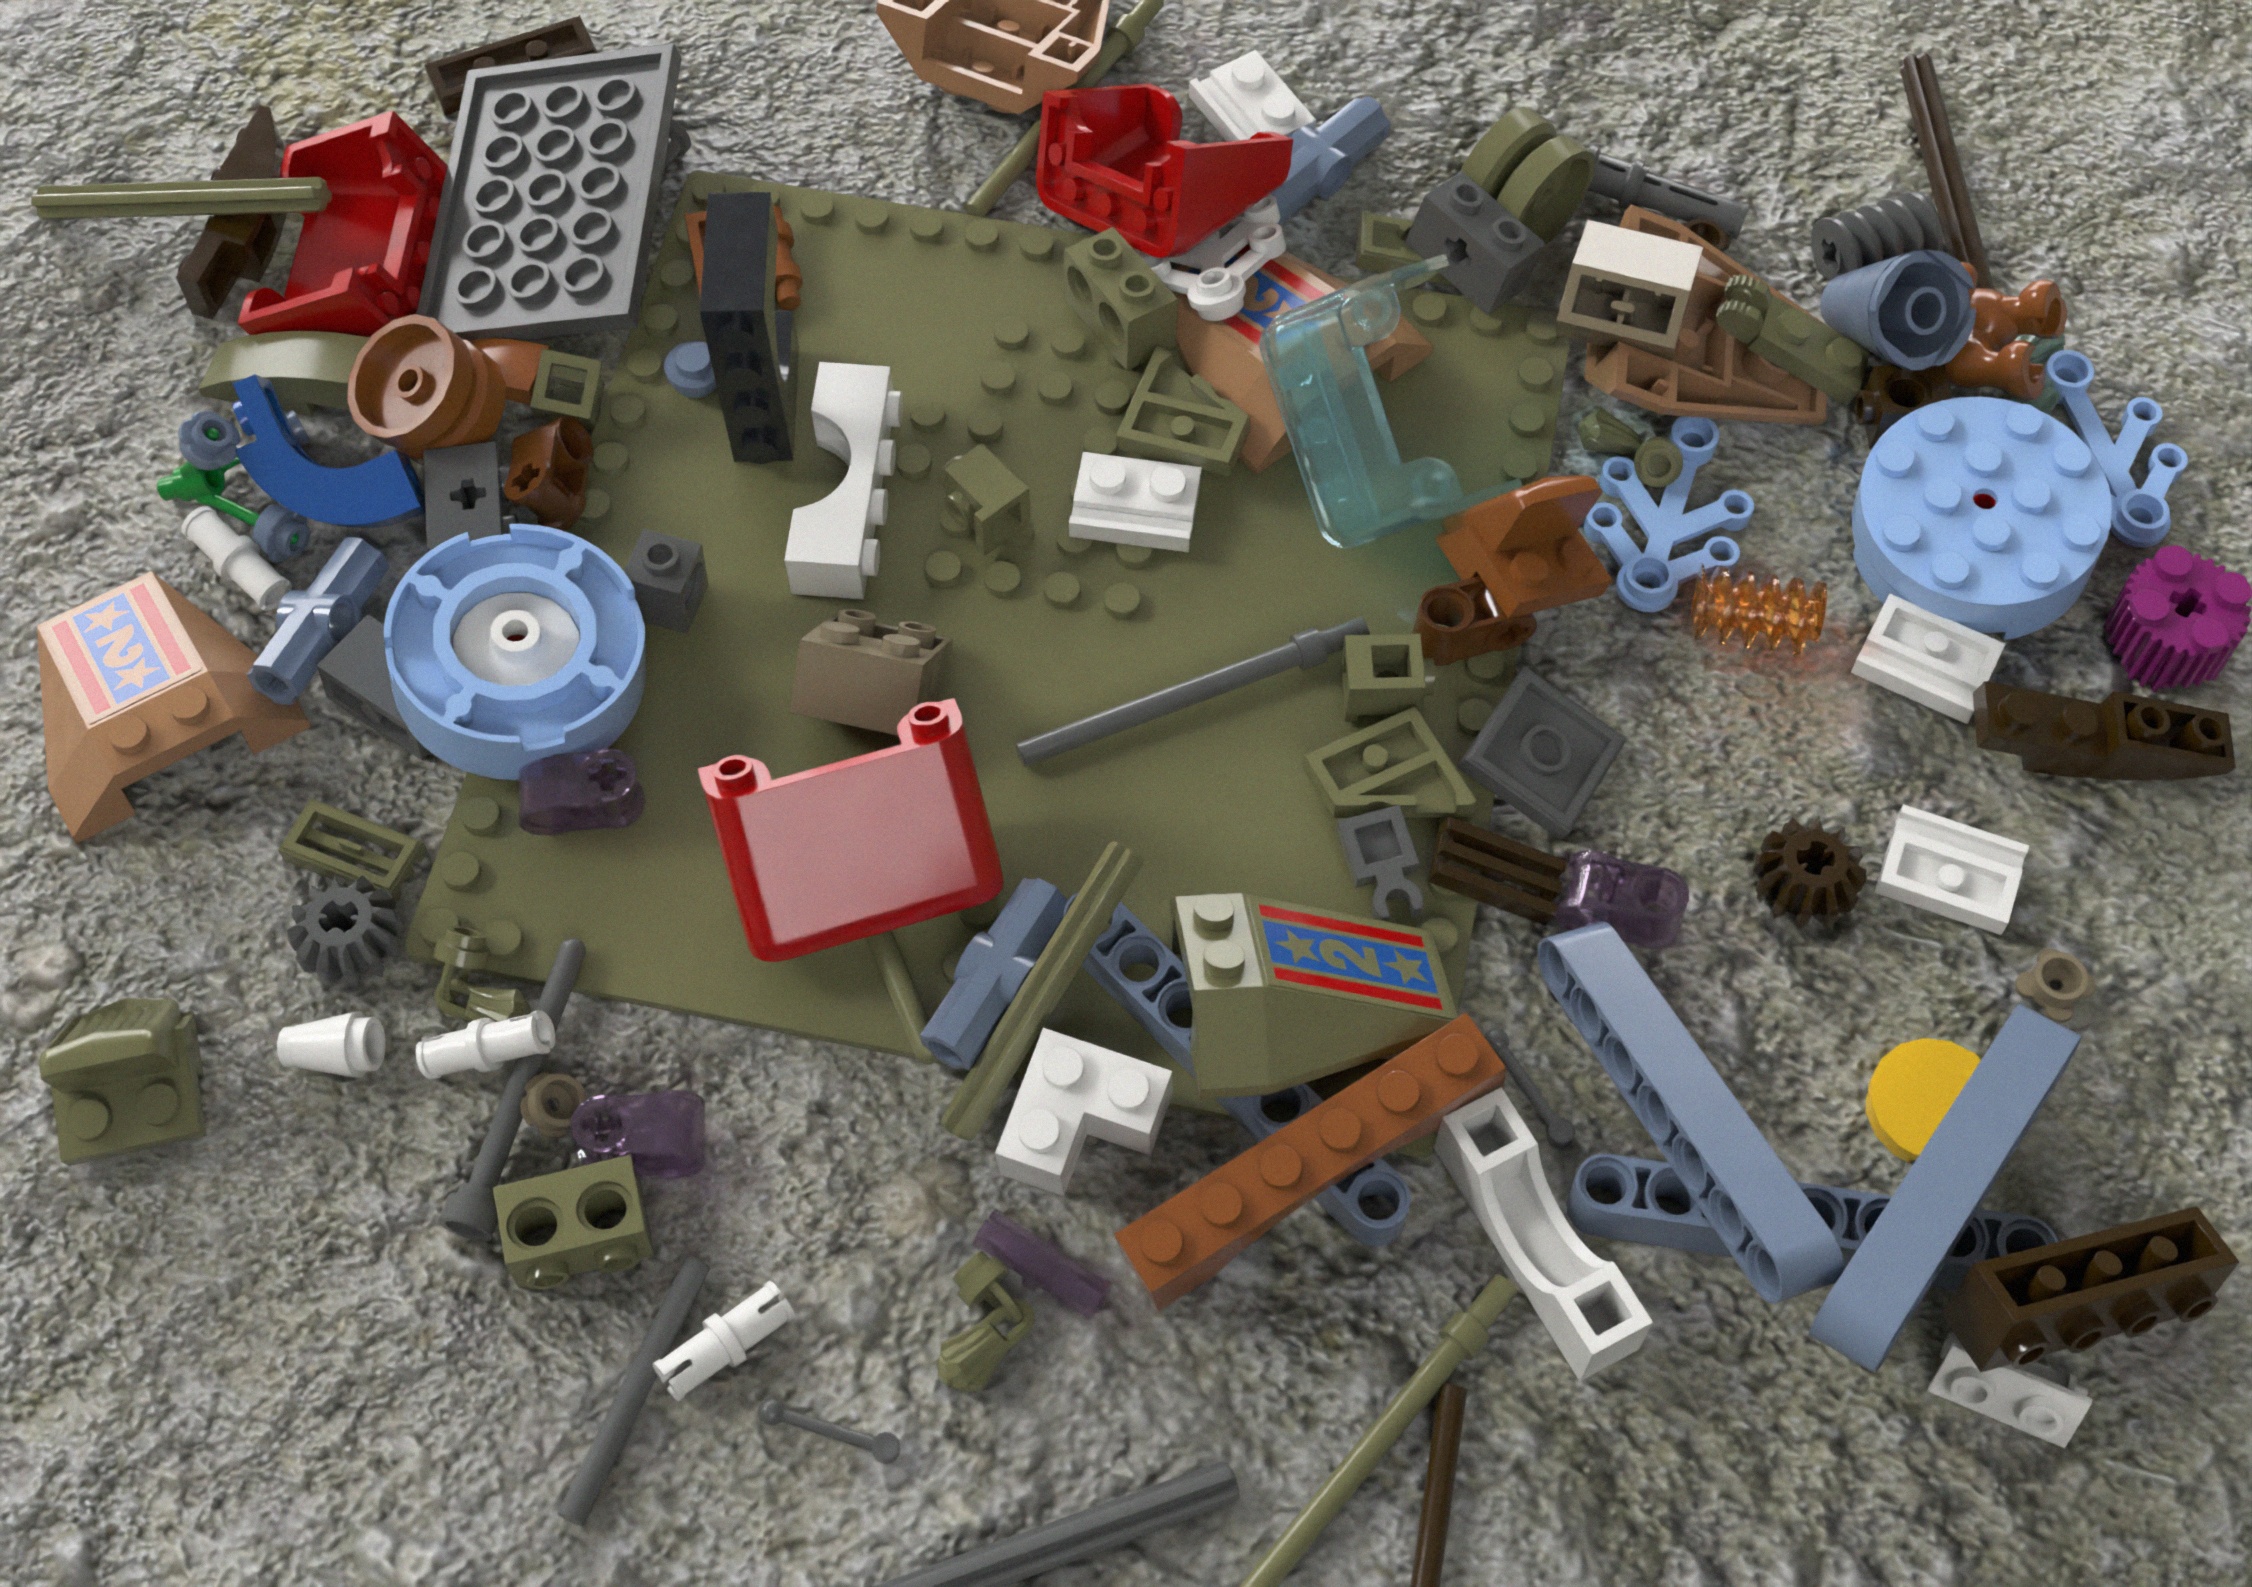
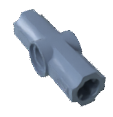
M1368 95L1364 99L1355 98L1316 130L1309 125L1303 126L1290 136L1294 140L1291 167L1287 179L1281 187L1270 194L1277 201L1280 213L1278 225L1317 194L1323 199L1335 195L1348 180L1353 165L1390 136L1391 122L1386 118L1382 105Z
M345 537L307 591L292 590L282 597L276 614L278 631L246 675L255 691L263 693L276 704H294L318 670L317 664L362 620L361 607L390 567L382 551L373 548L362 538Z
M1023 878L988 933L979 932L967 945L955 970L954 985L920 1035L921 1044L929 1049L938 1060L956 1070L958 1068L971 1070L1063 919V912L1068 899L1060 893L1057 887L1040 878Z

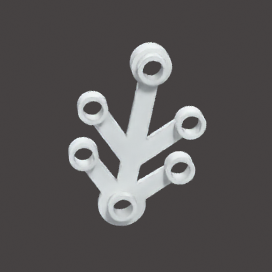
M1269 194L1245 211V219L1221 239L1218 230L1187 253L1177 257L1156 258L1137 249L1135 251L1170 291L1187 295L1190 306L1198 311L1202 319L1218 321L1232 317L1242 309L1244 305L1243 297L1246 293L1245 281L1267 261L1280 256L1286 250V243L1282 227L1277 224L1280 220V213L1276 198ZM1249 243L1251 249L1228 268H1225L1224 264ZM1170 261L1201 269V274L1197 275L1174 270L1171 268Z

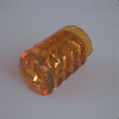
M1701 562L1691 609L1694 641L1701 642L1708 627L1711 625L1716 626L1719 645H1726L1734 629L1741 630L1743 648L1750 649L1758 634L1763 633L1766 636L1768 652L1775 653L1783 637H1789L1793 656L1799 657L1807 642L1815 641L1816 644L1821 635L1827 604V584L1825 581H1817L1806 596L1804 581L1800 577H1793L1789 580L1784 591L1781 592L1779 577L1774 573H1768L1757 589L1754 573L1751 570L1744 569L1732 585L1729 569L1722 565L1715 569L1710 580L1707 581L1705 568Z

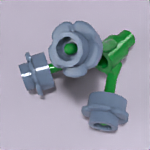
M291 410L285 413L298 444L303 446L311 442L295 411ZM198 411L192 415L191 420H184L179 427L178 436L180 451L187 462L175 468L172 475L160 478L157 481V491L160 497L165 501L178 498L186 502L197 500L199 504L217 508L253 526V541L258 544L261 550L269 554L268 559L274 563H282L288 557L293 558L300 555L306 548L310 538V529L306 525L307 517L278 504L271 505L261 514H258L221 496V492L225 487L224 473L241 464L235 452V449H237L236 445L240 442V435L234 424L211 411Z

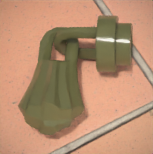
M1601 407L1582 418L1578 424L1577 432L1580 435L1584 450L1613 452L1622 455L1636 452L1634 457L1636 474L1642 482L1649 486H1667L1673 483L1681 474L1683 468L1682 452L1678 445L1667 437H1653L1646 441L1641 440L1640 436L1633 429Z
M448 926L445 936L437 938L433 953L434 958L444 962L441 982L436 986L434 993L436 1005L444 1013L466 1020L469 1023L481 1018H491L497 1022L530 1014V1005L523 999L519 990L491 989L467 982L471 969H484L486 967L490 949L484 946L487 936L471 928ZM455 966L461 967L458 979L452 978ZM462 993L469 995L466 1008L453 1004L450 1001H455Z
M980 1251L970 1258L955 1274L953 1281L960 1288L957 1296L970 1309L986 1300L995 1310L967 1331L941 1342L940 1355L936 1360L939 1379L948 1388L953 1387L963 1394H967L969 1391L976 1392L984 1389L1001 1359L1012 1346L1030 1332L1035 1322L1033 1307L1026 1300L1012 1298L1000 1285L1010 1272L1009 1267L998 1256L990 1259L984 1251ZM1004 1318L1009 1322L1018 1324L1005 1337L995 1327Z

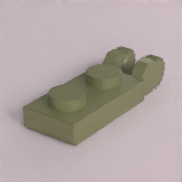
M1748 274L1734 275L1733 278H1729L1724 290L1726 292L1724 297H1727V300H1725L1724 304L1721 303L1716 314V322L1719 323L1718 327H1722L1723 331H1729L1730 335L1747 344L1749 350L1842 404H1848L1857 395L1867 367L1870 351L1774 295L1771 296L1769 285L1762 281H1756L1754 277H1749Z

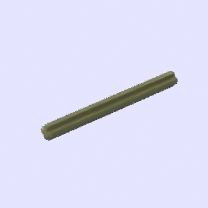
M320 177L45 185L38 187L37 194L31 196V205L36 207L38 217L44 220L315 213L325 211L327 203L332 201V192L327 189L326 180Z

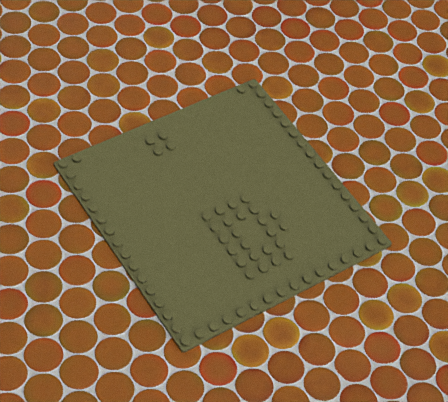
M703 170L692 171L686 178L642 297L637 328H631L590 438L593 447V458L589 465L584 511L578 521L565 532L578 536L601 549L623 571L627 566L643 528L700 543L703 547L708 588L688 634L643 622L645 624L646 681L642 700L628 727L606 750L576 768L537 779H494L467 772L404 941V950L407 956L415 962L444 967V962L437 960L433 956L437 938L445 936L448 926L467 927L484 933L487 936L484 946L490 949L486 967L484 969H471L470 972L544 987L562 942L568 938H577L584 943L586 954L571 992L917 1059L866 938L785 961L768 962L753 957L748 949L698 772V768L716 764L723 758L743 755L763 762L769 770L771 780L900 745L898 735L790 713L800 639L834 614L839 615V611L843 609L870 612L876 616V623L899 627L900 622L906 621L925 623L936 628L935 635L953 638L951 653L935 702L955 698L961 712L1000 858L1004 885L1000 893L992 900L974 907L891 930L929 1020H931L954 985L955 970L967 945L979 932L988 933L1023 878H1040L1057 887L1060 893L1069 900L1072 895L1081 890L1108 844L1113 841L1127 846L1138 853L1143 859L1142 867L1120 902L1169 950L1170 946L1162 911L1163 901L1177 896L1245 893L1373 919L1371 902L1375 892L1374 886L1370 884L1358 888L1354 887L1336 832L1337 822L1346 818H1333L1303 769L1304 755L1396 715H1358L1356 722H1345L1341 680L1343 650L1327 655L1328 660L1326 663L1302 671L1299 666L1026 767H1023L1019 759L1015 744L1290 643L1291 635L1313 627L1320 632L1358 617H1363L1369 628L1370 635L1412 634L1420 600L1424 593L1435 586L1462 581L1435 541L1437 535L1444 532L1441 527L1442 521L1449 515L1548 477L1571 340L1570 338L1556 335V320L1559 312L1504 303L1487 315L1467 297L1331 275L1395 308L1434 346L1433 353L1390 383L1374 370L1305 417L1301 445L1259 474L1255 475L1240 458L1236 462L1231 477L1202 470L1189 552L1069 537L1070 515H1072L1073 499L1083 452L1172 463L1118 449L1116 434L1149 361L1127 371L1064 299V249L1094 235ZM771 192L773 205L781 208L784 221L789 223L792 228L794 245L790 249L792 261L799 265L803 280L802 288L799 290L801 305L792 310L799 344L793 461H772L766 464H756L749 461L734 462L717 387L712 393L704 397H686L671 386L665 375V359L673 348L690 341L707 343L700 316V297L686 229L685 214L707 211L708 193ZM1170 261L1171 268L1174 270L1182 265ZM775 295V311H780L782 309L779 308ZM1177 347L1170 350L1173 363L1189 375ZM819 362L891 367L893 390L903 392L901 427H891L889 438L890 440H895L896 444L895 469L893 476H883L881 488L887 489L888 492L886 524L884 526L876 525L874 539L880 541L879 570L877 576H867L864 599L791 594L784 561L793 509L816 503L830 495L842 483L849 470V466L839 456L817 446L811 407ZM981 443L1029 488L1031 521L1029 525L985 556L976 547L975 531L970 526L966 528L961 527L947 511L944 503L946 489L938 481V475L942 467L950 459L958 455L964 456ZM1437 624L1438 626H1442V627H1446V628L1448 627V626H1446V625ZM1520 645L1504 651H1491L1466 658L1450 665H1434V695L1424 696L1421 710L1423 719L1477 800L1474 814L1468 817L1452 818L1489 831L1495 793L1457 766L1514 680ZM1405 817L1404 819L1419 860L1417 872L1404 875V877L1415 883L1420 889L1423 897V906L1420 916L1412 918L1408 905L1404 900L1390 898L1385 902L1390 915L1388 922L1432 931L1458 1016L1477 900L1428 882L1439 827L1448 817ZM1449 859L1448 864L1481 876L1480 870ZM1108 923L1105 925L1100 935L1107 932L1108 929L1111 927ZM1175 955L1183 962L1182 955ZM1137 963L1127 967L1122 974L1131 981L1143 982L1152 978L1156 974V970L1148 964ZM455 966L454 969L460 970L461 967ZM1080 966L1043 1028L1171 1070L1173 1095L1168 1106L1169 1109L1236 1121L1214 1098L1200 1099L1196 1080ZM1178 1009L1168 1019L1177 1027L1191 1028L1193 1009ZM1041 1032L1012 1078L1024 1079ZM1376 1059L1306 1082V1084L1323 1101H1326L1391 1059ZM938 1060L937 1062H935V1063H938V1064L947 1065V1064L941 1062L940 1060ZM1281 1100L1271 1101L1262 1109V1112L1268 1119L1278 1123L1289 1122L1298 1114L1293 1105ZM1438 1131L1412 1141L1392 1152L1420 1158L1429 1157L1435 1151L1434 1147Z

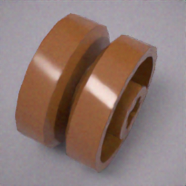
M413 314L394 319L376 331L360 350L349 375L347 402L353 421L368 435L388 446L395 447L398 451L407 454L411 460L424 466L423 450L488 442L495 433L505 409L506 382L499 364L486 352L471 342L461 339L451 329L434 318Z

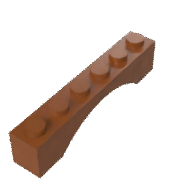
M1465 1012L1115 1233L1114 1236L1120 1251L1157 1311L1216 1275L1266 1231L1332 1185L1393 1150L1439 1131L1442 1117L1501 1087L1504 1090L1506 1067L1468 1013Z

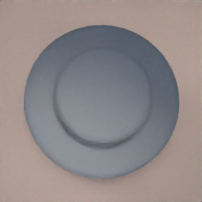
M700 341L685 342L669 352L664 363L665 375L671 386L680 394L686 397L699 398L709 395L716 389L717 385L707 343Z

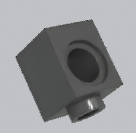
M643 528L624 570V573L635 588V599L640 608L643 622L688 634L709 585L702 544Z

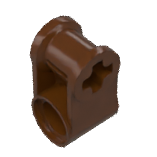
M565 415L517 436L512 442V457L509 475L504 486V494L513 504L525 505L537 516L538 525L566 531L578 521L586 505L585 491L589 465L593 458V447L591 439L581 422L574 417Z
M1478 575L1477 577L1448 585L1435 586L1427 590L1421 597L1412 634H1421L1423 658H1433L1434 665L1443 666L1491 651H1504L1516 647L1534 634L1537 629V621L1532 613L1508 619ZM1437 624L1446 625V626H1448V627L1446 628V627L1438 626Z

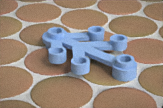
M2062 350L2054 353L2048 359L2044 368L2047 377L2055 382L2053 388L2060 393L2057 403L2064 405L2080 438L2095 455L2105 473L2112 498L2110 530L2119 540L2134 547L2144 548L2157 545L2165 538L2171 525L2169 506L2164 500V496L2170 484L2175 483L2180 478L2187 466V454L2182 448L2174 444L2163 443L2156 446L2145 465L2148 478L2143 487L2137 489L2128 471L2145 437L2155 432L2162 419L2163 412L2160 405L2146 397L2132 399L2121 417L2123 429L2117 441L2113 444L2086 393L2094 377L2093 364L2085 355L2076 351ZM2134 414L2143 415L2149 421L2141 420L2137 418ZM2159 460L2167 461L2171 463L2174 467H2167L2163 465Z
M1681 416L1674 422L1669 439L1674 441L1682 452L1683 468L1679 477L1665 487L1659 508L1638 479L1632 460L1616 456L1608 459L1603 465L1599 479L1601 489L1609 496L1622 499L1649 540L1645 552L1641 553L1621 526L1623 521L1621 511L1615 505L1606 502L1596 503L1585 519L1584 532L1591 541L1605 544L1621 569L1616 580L1618 595L1625 604L1635 610L1642 612L1660 611L1673 602L1678 585L1704 574L1715 578H1724L1731 575L1736 568L1740 557V549L1735 541L1724 536L1710 538L1702 550L1668 561L1671 548L1674 545L1718 527L1729 531L1744 529L1749 524L1754 510V501L1750 495L1741 490H1728L1719 497L1718 501L1683 514L1697 467L1706 464L1712 459L1719 440V430L1716 424L1709 418ZM1610 474H1622L1627 480H1616ZM1726 507H1737L1743 513L1733 514ZM1598 519L1607 520L1612 526L1602 527L1594 521ZM1721 553L1729 560L1719 561L1713 558L1711 554ZM1640 583H1647V584L1653 586L1654 588H1653V589L1645 588V587H1643V586H1641V585H1639V584H1640Z

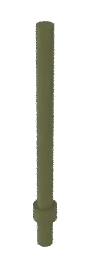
M1140 0L1129 14H1121L1106 32L1107 39L1101 46L1099 61L1076 83L1064 90L1095 87L1123 53H1131L1145 37V27L1164 6L1163 0ZM1041 116L964 205L966 214L985 217L1037 156Z
M1498 1274L1495 1275L1466 1312H1455L1439 1332L1442 1341L1239 1587H1277L1462 1360H1473L1490 1339L1487 1330L1518 1293L1516 1287L1508 1279Z

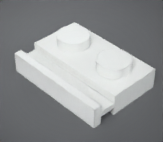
M1256 50L1210 71V77L1199 82L1197 78L1189 81L1190 99L1227 142L1249 140L1251 136L1258 132H1276L1290 138L1303 126L1309 125L1316 129V119Z
M1083 452L1073 499L1072 515H1070L1069 537L1189 552L1191 532L1193 530L1201 484L1202 467Z
M1889 593L1855 661L1851 673L1968 724L1974 712L1973 692L1984 681L1989 680L2006 644L1957 622L1928 612L1911 602Z
M1903 804L1895 821L1893 835L1889 841L1874 893L2002 935L2009 923L2023 871L2024 858L2028 853L2029 845Z

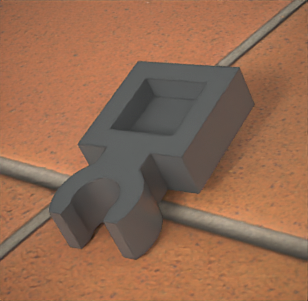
M1400 805L1339 820L1336 832L1354 887L1358 888L1370 884L1374 886L1375 892L1371 902L1373 919L1389 921V909L1385 902L1390 898L1404 900L1408 905L1411 917H1419L1423 906L1422 893L1415 883L1404 877V875L1417 872L1419 860Z

